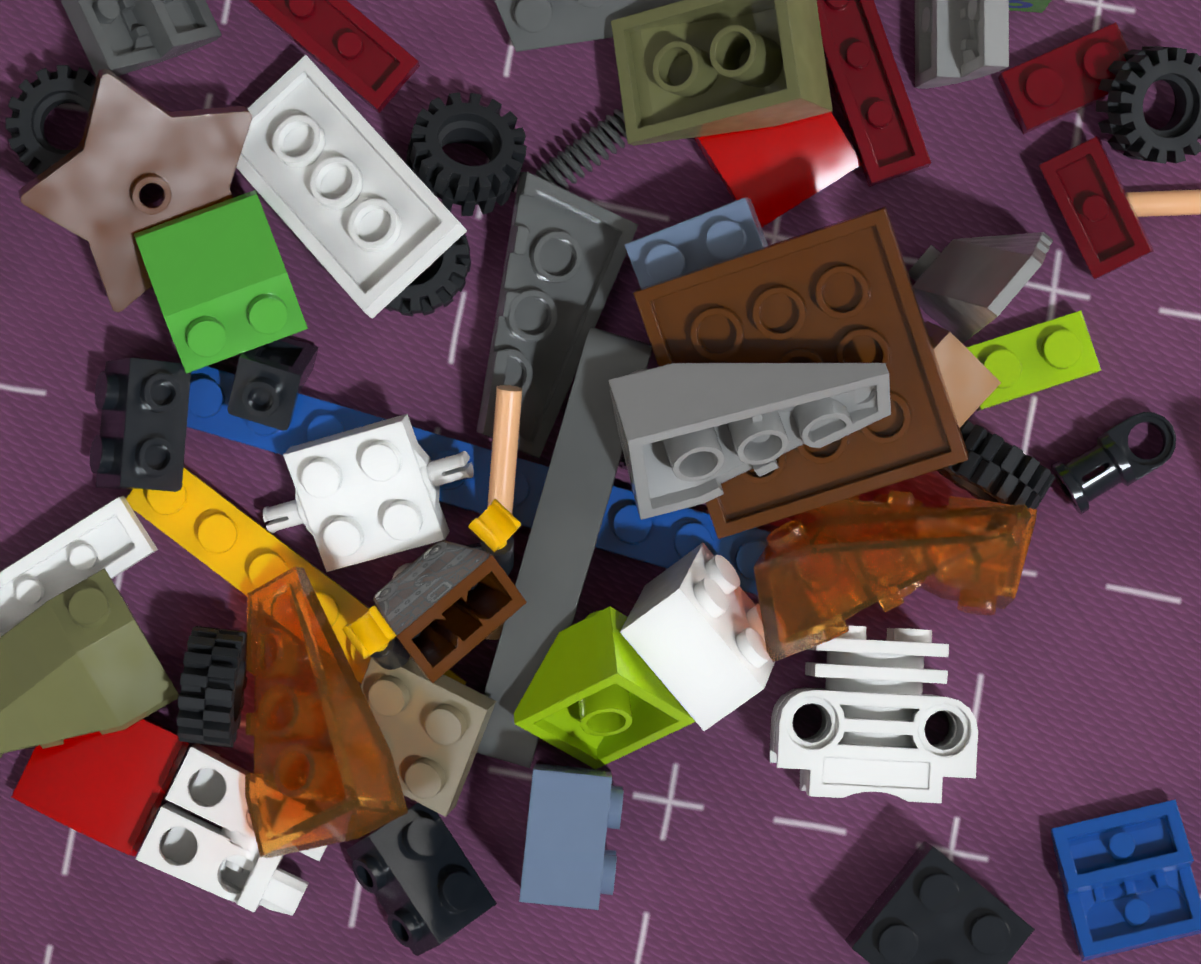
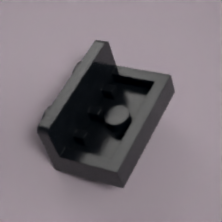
M139 358L106 361L105 371L100 372L95 386V404L98 409L102 410L100 435L94 437L90 449V468L93 473H97L96 488L118 490L146 489L168 492L181 490L191 372L186 374L182 363Z
M418 802L347 849V853L353 861L352 869L356 879L365 890L375 894L388 914L387 921L392 934L402 945L409 947L416 956L439 946L497 904L439 814Z

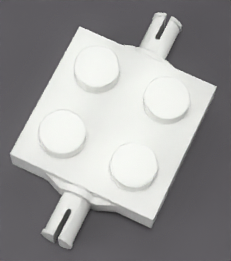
M404 414L290 447L283 456L296 488V500L264 507L263 520L264 522L270 521L266 525L270 533L304 523L315 539L326 572L445 540L450 531L439 503L440 485L472 478L474 475L472 462L467 464L470 456L466 451L431 461L428 454L417 442L408 414Z

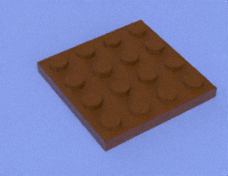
M886 206L637 289L633 292L659 367L672 363H885L889 371L891 415L822 448H813L803 444L784 453L776 459L779 468L761 477L757 475L754 469H751L722 483L721 486L724 494L706 502L718 539L961 463L969 458Z

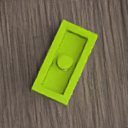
M1082 311L966 347L1001 382L979 406L977 411L1101 371Z

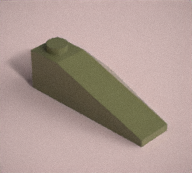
M105 568L48 600L0 637V758L4 753L38 745L43 749L64 744V739L97 731L104 735L125 730L178 699L179 694Z

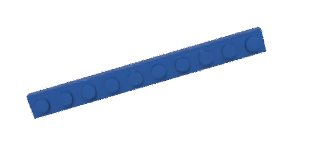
M208 366L191 372L187 428L282 456L290 447L387 420L299 393L292 422L287 430L282 431L229 414L227 408L235 374ZM412 427L418 444L428 454L431 461L456 455L462 451H466L469 454L470 459L467 464L472 462L473 477L440 485L439 502L482 514L487 509L492 450ZM517 458L512 515L521 523V526L531 529L549 467ZM613 486L595 548L668 569L701 543H704L714 556L721 555L730 562L739 576L740 587L744 592L776 601L794 539L758 528H752L718 539L710 514L690 508L640 520L633 492Z

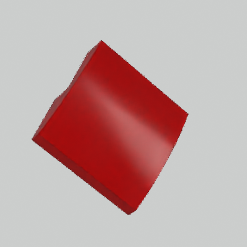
M832 112L774 127L694 137L710 167L719 174L734 202L743 198L751 199L761 228L862 165Z
M145 717L125 730L104 735L100 731L64 739V744L45 749L38 745L35 747L11 797L98 842L127 855L136 856L190 743L179 741L176 732Z

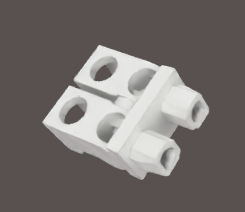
M194 744L190 747L165 798L170 802L161 806L136 860L217 896L235 902L237 905L252 912H255L259 905L269 910L293 916L309 882L278 868L288 847L320 861L335 828L318 815L306 810L309 801L291 794L281 787L220 757V754L201 744ZM191 812L222 826V829L191 815Z

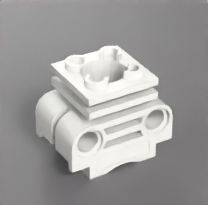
M823 625L822 637H807L806 649L827 651V663L806 662L805 675L826 677L825 689L805 687L792 689L779 698L774 705L771 716L769 762L777 763V768L800 769L799 789L806 791L808 796L844 798L861 792H883L898 796L908 802L942 803L943 777L976 778L978 729L976 718L970 708L956 699L922 694L923 683L947 684L948 671L925 669L924 656L948 657L949 644L932 643V630L887 628V641L866 640L867 627ZM813 703L819 708L822 715L821 728L815 735L809 738H799L793 730L792 721L794 714L803 705ZM942 711L948 719V734L943 741L931 745L925 737V724L932 714Z

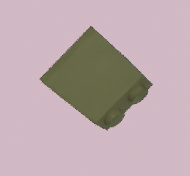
M682 0L611 21L627 142L630 145L636 146L774 127L833 111L817 0Z

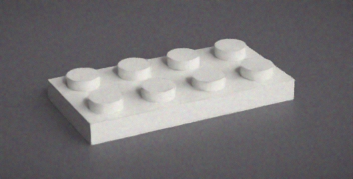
M307 55L303 56L248 108L252 114V121L236 168L370 318L373 319L467 232L465 227Z

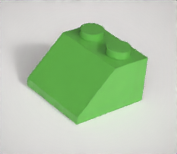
M256 190L134 234L162 314L186 374L308 329Z

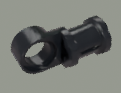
M1142 412L1129 417L1097 437V445L1067 464L1060 461L1051 465V470L1069 502L1079 514H1083L1089 510V502L1120 483L1129 486L1168 461L1176 448V434L1172 424L1165 417L1154 412ZM1149 423L1161 432L1163 447L1160 453L1153 459H1141L1130 451L1128 435L1137 424ZM1101 465L1104 466L1103 471L1085 482L1082 481L1083 476Z

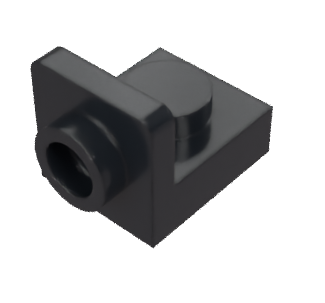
M284 337L242 353L239 357L227 408L229 414L282 431L287 430L293 419L298 394L313 371L319 347Z

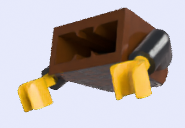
M495 498L489 507L468 526L481 539V543L464 546L442 540L432 545L414 562L400 566L395 571L392 580L376 593L373 599L376 606L370 607L367 610L368 612L362 617L342 628L362 658L366 659L370 656L382 668L395 670L405 665L409 657H411L431 683L439 679L527 603L508 577L514 566L513 534L521 526V523Z

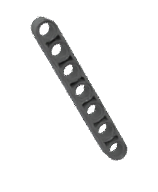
M590 327L515 587L527 603L504 622L484 695L495 700L496 704L477 753L527 768L531 767L539 737L514 724V711L558 633L573 624L623 453L615 422L608 380L629 375L637 370L647 369L652 353L651 344Z

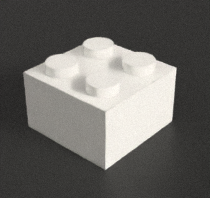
M701 543L645 585L620 631L623 637L703 731L713 726L765 688L784 641V638L781 636L780 625L772 612L762 604L755 605L740 587L739 576L730 562L721 555L714 556L704 543Z

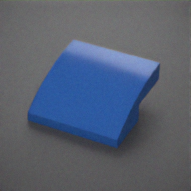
M1176 799L1051 829L1058 871L1082 962L1201 934V899L1191 869L1194 859Z

